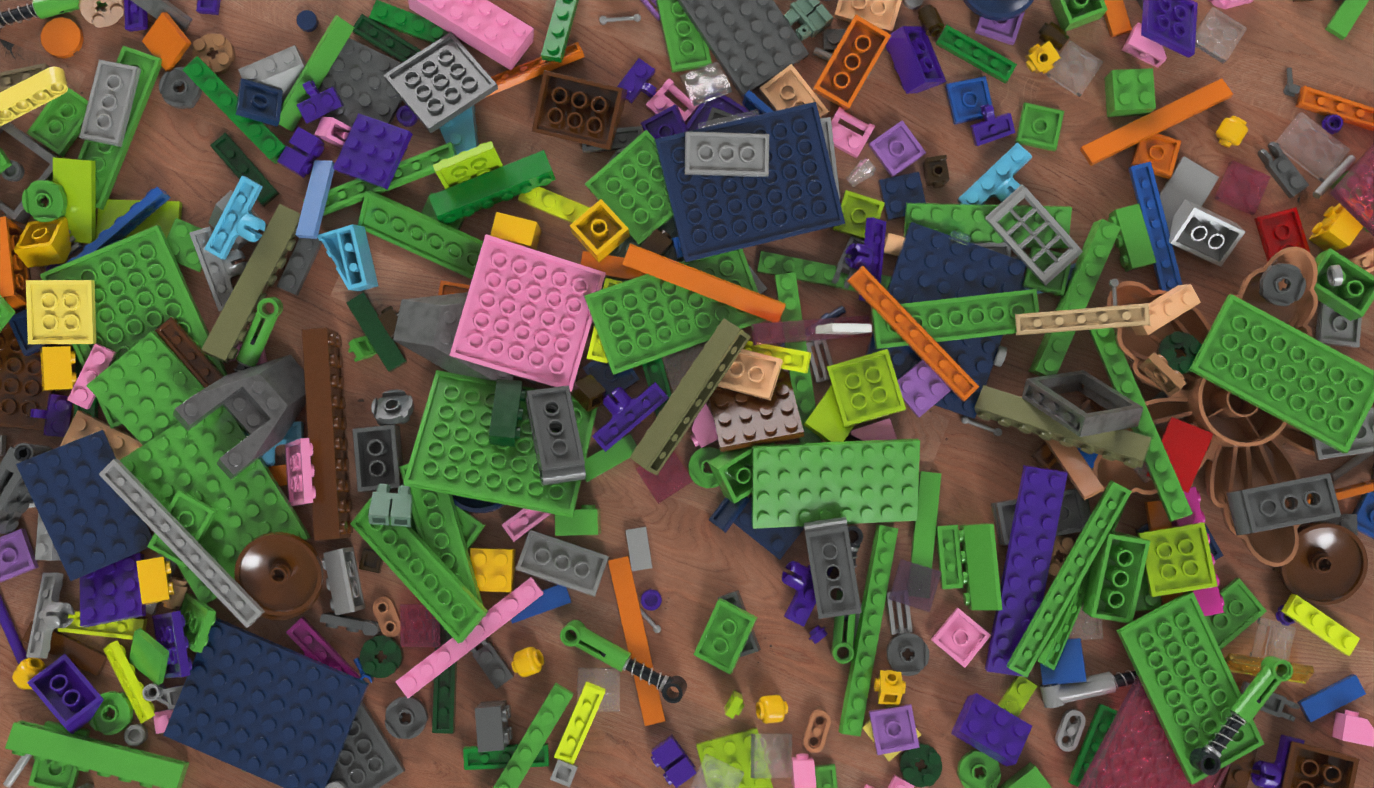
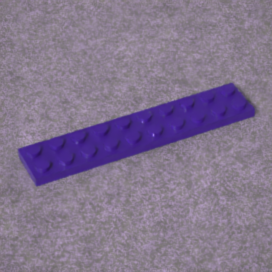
M1023 466L1000 586L1002 610H996L985 665L987 672L1025 677L1009 669L1006 665L1043 601L1068 475L1065 471Z

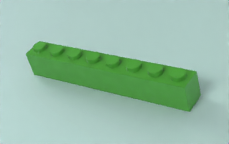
M1104 219L1093 223L1083 245V252L1076 261L1065 288L1064 296H1061L1055 311L1086 308L1121 227ZM1076 331L1045 333L1028 372L1039 377L1057 374Z
M23 720L13 723L5 749L12 750V754L25 756V754L33 755L35 760L47 761L49 759L55 761L54 764L59 766H68L69 764L76 766V770L89 772V770L97 771L99 776L110 777L113 775L119 777L118 780L138 781L140 786L149 788L153 787V785L161 788H182L190 763L75 733L71 734L67 731Z

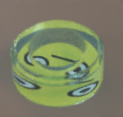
M953 230L949 237L951 240L964 245H969L971 241V236Z

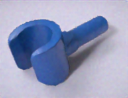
M359 658L354 659L353 661L361 675L360 680L368 678L372 684L374 677L363 671Z

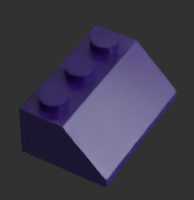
M902 26L890 34L891 37L886 44V49L892 57L894 69L900 77L901 86L906 94L919 93L947 82L930 39L922 27Z
M66 654L62 655L27 682L71 734H74L92 719L104 700Z

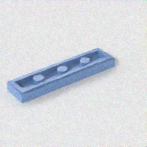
M314 161L295 234L299 238H318L334 174L333 167L335 163L333 161Z

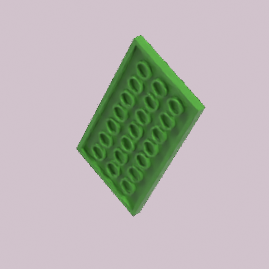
M743 249L686 263L684 261L680 262L758 293ZM649 274L584 296L612 375L709 341L723 318L740 329L766 321V319Z
M1232 294L1227 296L1189 371L1343 454L1349 452L1374 402V370Z
M893 439L752 445V528L804 526L806 522L846 517L847 524L916 521L918 512L920 440Z
M1188 591L1116 631L1187 781L1193 785L1209 775L1192 767L1189 761L1191 752L1194 749L1205 747L1209 744V741L1215 738V733H1219L1221 725L1226 724L1227 717L1232 716L1230 709L1239 699L1241 693L1194 593ZM1253 719L1249 725H1242L1238 730L1239 733L1236 732L1232 737L1233 741L1230 740L1226 745L1227 749L1224 748L1222 750V756L1220 757L1221 768L1264 745Z

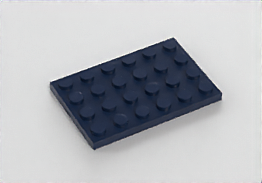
M104 430L16 464L70 581L147 549L153 537L148 525L99 475L113 459H117Z

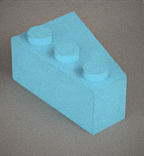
M474 105L439 128L446 144L450 142L454 144L457 155L462 151H468L479 145Z
M352 224L318 235L319 241H322L327 249L326 253L337 266L336 270L348 290L364 291L378 287L365 227Z

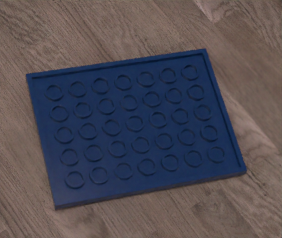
M816 102L688 131L769 134L768 177L684 175L685 132L654 140L684 263L845 224Z
M911 222L909 223L887 291L899 304L1013 292L1019 289L1026 265L1021 260ZM874 332L865 354L868 355L888 349L897 380L922 360L909 345L875 349ZM1003 335L937 342L974 380L979 388L966 401H962L951 390L934 406L975 419L977 414L975 412V405L983 385L986 386Z
M216 618L215 623L210 628L207 645L204 646L202 653L197 652L190 675L186 678L163 736L283 788H325L329 783L369 683Z

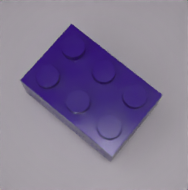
M975 693L967 697L951 734L1004 766H1010L1017 763L1032 725Z

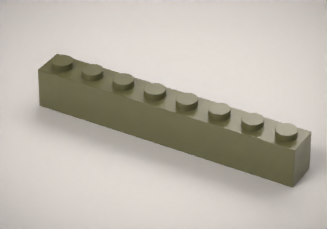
M281 204L278 205L201 349L204 354L226 364L230 360L233 361L238 353L237 346L240 341H244L248 333L246 329L256 315L258 303L262 299L267 298L266 291L269 286L273 287L277 279L275 275L277 270L282 269L285 265L286 253L292 251L295 246L296 240L294 238L296 237L300 213Z
M723 318L686 375L681 379L674 393L671 394L663 409L658 413L651 427L646 431L638 446L635 447L634 452L630 456L632 460L645 470L658 475L751 336Z
M984 385L975 405L976 415L983 420L989 421L991 419L1004 427L1013 426L1023 433L1037 434L1044 440L1050 441L1053 439L1066 447L1075 446L1081 448V451L1085 453L1102 455L1104 459L1109 461L1118 460L1124 462V465L1131 468L1143 467L1151 444V437L1125 429L1079 437L1022 397Z

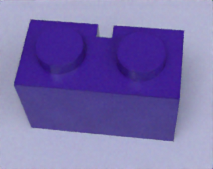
M298 127L289 141L294 147L286 146L277 162L305 178L306 174L308 175L312 171L316 158L320 157L323 153V146L325 144L318 137Z
M673 734L652 749L651 753L653 756H651V759L657 768L661 766L665 771L663 776L669 785L673 784L675 788H678L697 774V768Z

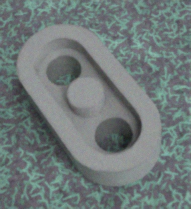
M1069 709L1064 712L1055 736L1056 745L1063 751L1070 752L1078 746L1086 723L1083 713L1076 709ZM1075 716V722L1070 723V717ZM1064 736H1068V741L1066 743H1063L1062 741Z

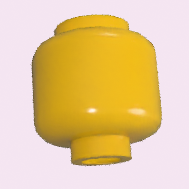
M1236 116L1225 118L1216 131V137L1220 139L1218 143L1227 148H1230L1231 145H1240L1248 132L1247 122Z
M527 647L517 651L511 663L512 669L521 677H528L539 673L542 665H544L542 652L534 647Z
M38 658L23 659L15 669L12 679L18 688L31 690L32 688L27 682L44 670L46 666Z
M780 695L762 696L755 706L757 718L761 719L765 724L782 722L785 714L788 713V704L786 701H783Z

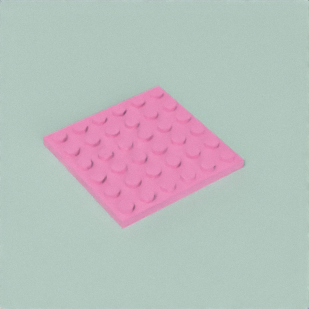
M486 234L449 356L548 386H569L570 392H572L592 323L584 296L601 290L606 273Z

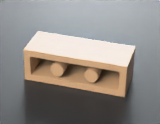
M1191 284L1178 285L1149 303L1150 325L1131 327L1136 336L1149 335L1198 305L1201 301Z

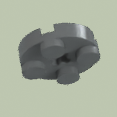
M176 67L171 72L167 71L159 82V91L164 101L177 109H191L195 107L201 97L202 90L182 70L184 67ZM184 84V91L179 93L176 89L177 86Z
M1281 263L1269 266L1260 279V296L1268 303L1276 306H1288L1294 301H1298L1303 296L1306 288V281L1300 273L1301 270L1291 264ZM1285 279L1284 283L1287 284V287L1279 290L1278 283Z
M397 389L382 393L383 397L378 400L376 397L371 404L373 417L380 426L407 423L414 411V402L411 395H407L405 391Z
M898 634L891 638L887 646L886 657L892 669L896 672H901L904 676H913L920 673L929 661L928 646L916 634ZM907 648H909L910 652H913V656H910L909 660L902 656V653Z
M403 696L395 699L389 704L385 712L386 729L392 736L398 739L415 738L425 729L429 719L423 702L413 696L410 698ZM403 712H405L406 714L409 713L411 715L410 723L408 721L403 722L401 720L403 718Z

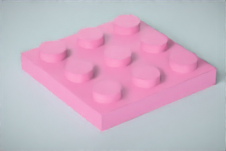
M300 438L285 444L288 501L291 506L313 503V499L316 497L315 486H312L314 466L311 464L310 456L313 455V445L309 443V438Z

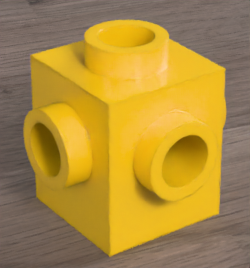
M1047 41L1041 46L1037 43L1028 50L1029 54L1025 56L1027 59L1025 63L1031 72H1043L1045 74L1054 67L1053 63L1061 57L1051 42Z
M880 670L879 678H875L874 691L878 692V704L900 705L902 694H905L906 688L905 681H902L901 672Z

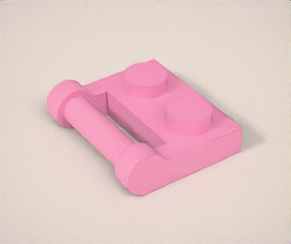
M669 78L660 90L646 103V107L656 115L676 105L666 96L669 91L688 108L686 112L679 108L682 118L686 123L695 113L699 104L689 99Z
M839 107L831 121L834 146L857 159L875 125L867 124L845 112L844 108ZM840 118L864 131V135L861 136L839 124Z

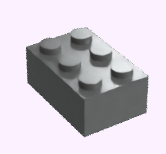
M385 425L353 429L358 492L376 491L379 484H388L390 489H397L399 486L404 485L399 468L403 466L400 426Z

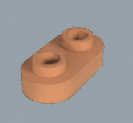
M387 596L376 599L373 603V612L381 632L386 637L399 635L403 630V622L395 602ZM381 604H385V605H386V610H385V611H381V609H380V605H381ZM389 623L394 625L393 631L388 629Z
M818 709L810 714L803 737L805 748L812 753H817L823 749L830 728L831 719L824 710ZM823 717V722L820 724L816 723V718ZM812 737L817 738V742L815 744L810 743V739Z

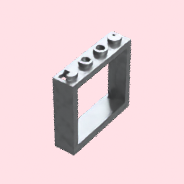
M10 122L0 126V134L3 130L50 163L38 180L53 181V157L57 156ZM0 200V210L5 213L4 217L6 216L12 222L18 221L26 224L31 214L25 211L22 201L13 210Z
M1084 370L1026 379L1022 395L1024 400L1079 437L1137 427L1143 411L1142 406ZM1079 391L1107 410L1086 413L1058 394Z

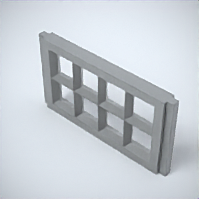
M1023 184L984 218L1045 286L1083 252ZM1025 198L1033 208L1021 218L1013 208ZM1010 211L1018 222L1006 231L998 221ZM1037 212L1045 222L1033 232L1025 221ZM1022 225L1030 235L1018 245L1010 235ZM1049 225L1057 235L1045 245L1037 235ZM1034 238L1042 249L1030 258L1022 248ZM1061 238L1069 249L1057 259L1049 248ZM1046 252L1054 262L1042 272L1034 262Z

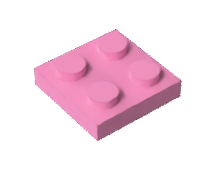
M956 608L932 637L931 641L965 668L991 635L963 611Z

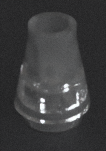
M865 158L863 161H859L846 180L854 188L857 184L873 176L877 169L869 159Z

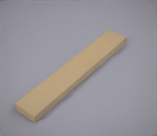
M1149 303L1015 314L1017 335L1150 325Z

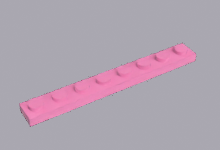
M530 577L490 608L486 617H483L462 643H457L454 638H451L395 682L406 697L410 698L537 600L544 592L533 577Z

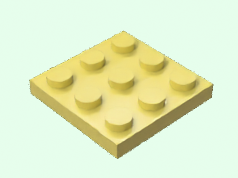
M26 280L28 344H96L95 280Z

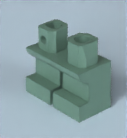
M797 0L790 4V9L784 15V19L786 18L790 26L796 21L801 25L795 31L801 41L809 36L814 38L829 27L833 20V16L820 4L819 0Z
M379 484L376 492L372 494L368 514L369 523L389 525L391 518V526L411 527L413 500L410 487L401 485L398 488V493H390V485Z

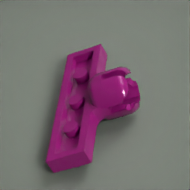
M304 617L286 631L291 639L303 650L305 656L358 679L361 678Z

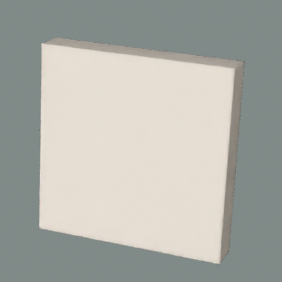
M830 323L816 327V334L854 335L872 332V325L859 323Z

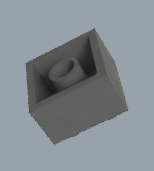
M507 700L481 702L475 708L478 753L504 750L510 743V740L513 739L512 726L509 727L508 718H511V707L507 705Z

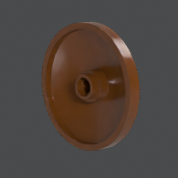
M1315 522L1297 530L1299 546L1295 557L1288 564L1278 567L1280 578L1290 593L1298 595L1309 604L1317 606L1334 605L1350 598L1362 585L1368 569L1367 552L1361 540L1349 529L1331 522Z
M272 532L263 534L246 545L236 561L234 575L235 581L265 611V614L286 616L305 609L316 598L323 582V566L316 550L307 541L290 533Z

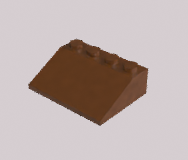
M544 70L532 132L611 150L628 90Z
M1291 741L1281 788H1354L1360 759L1337 751Z

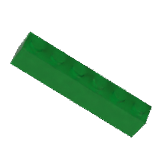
M196 56L182 70L269 160L277 164V160L286 145L263 122L235 115L238 96L203 60Z
M544 150L432 194L429 196L437 219L444 224H451L459 218L471 216L475 212L491 208L499 202L509 201L514 196L528 193L539 186H546L556 179Z

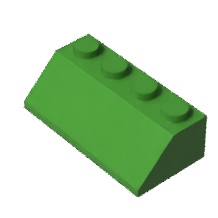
M994 524L959 525V542H961L962 551H960L961 564L963 563L964 572H962L963 585L965 584L966 593H963L965 606L970 610H1002Z
M1109 531L1092 561L1082 611L1093 618L1124 623L1133 622L1150 540L1122 532Z

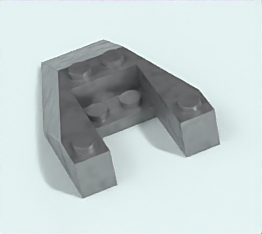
M468 292L401 300L394 341L450 373L496 382L497 379L513 380L514 375L449 356Z
M287 355L226 375L176 407L173 415L188 431L222 405L249 435L220 457L217 465L232 480L282 441L306 404L304 370L291 355Z

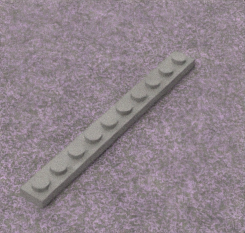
M113 459L99 473L104 481L246 628L250 627L265 612L118 459Z

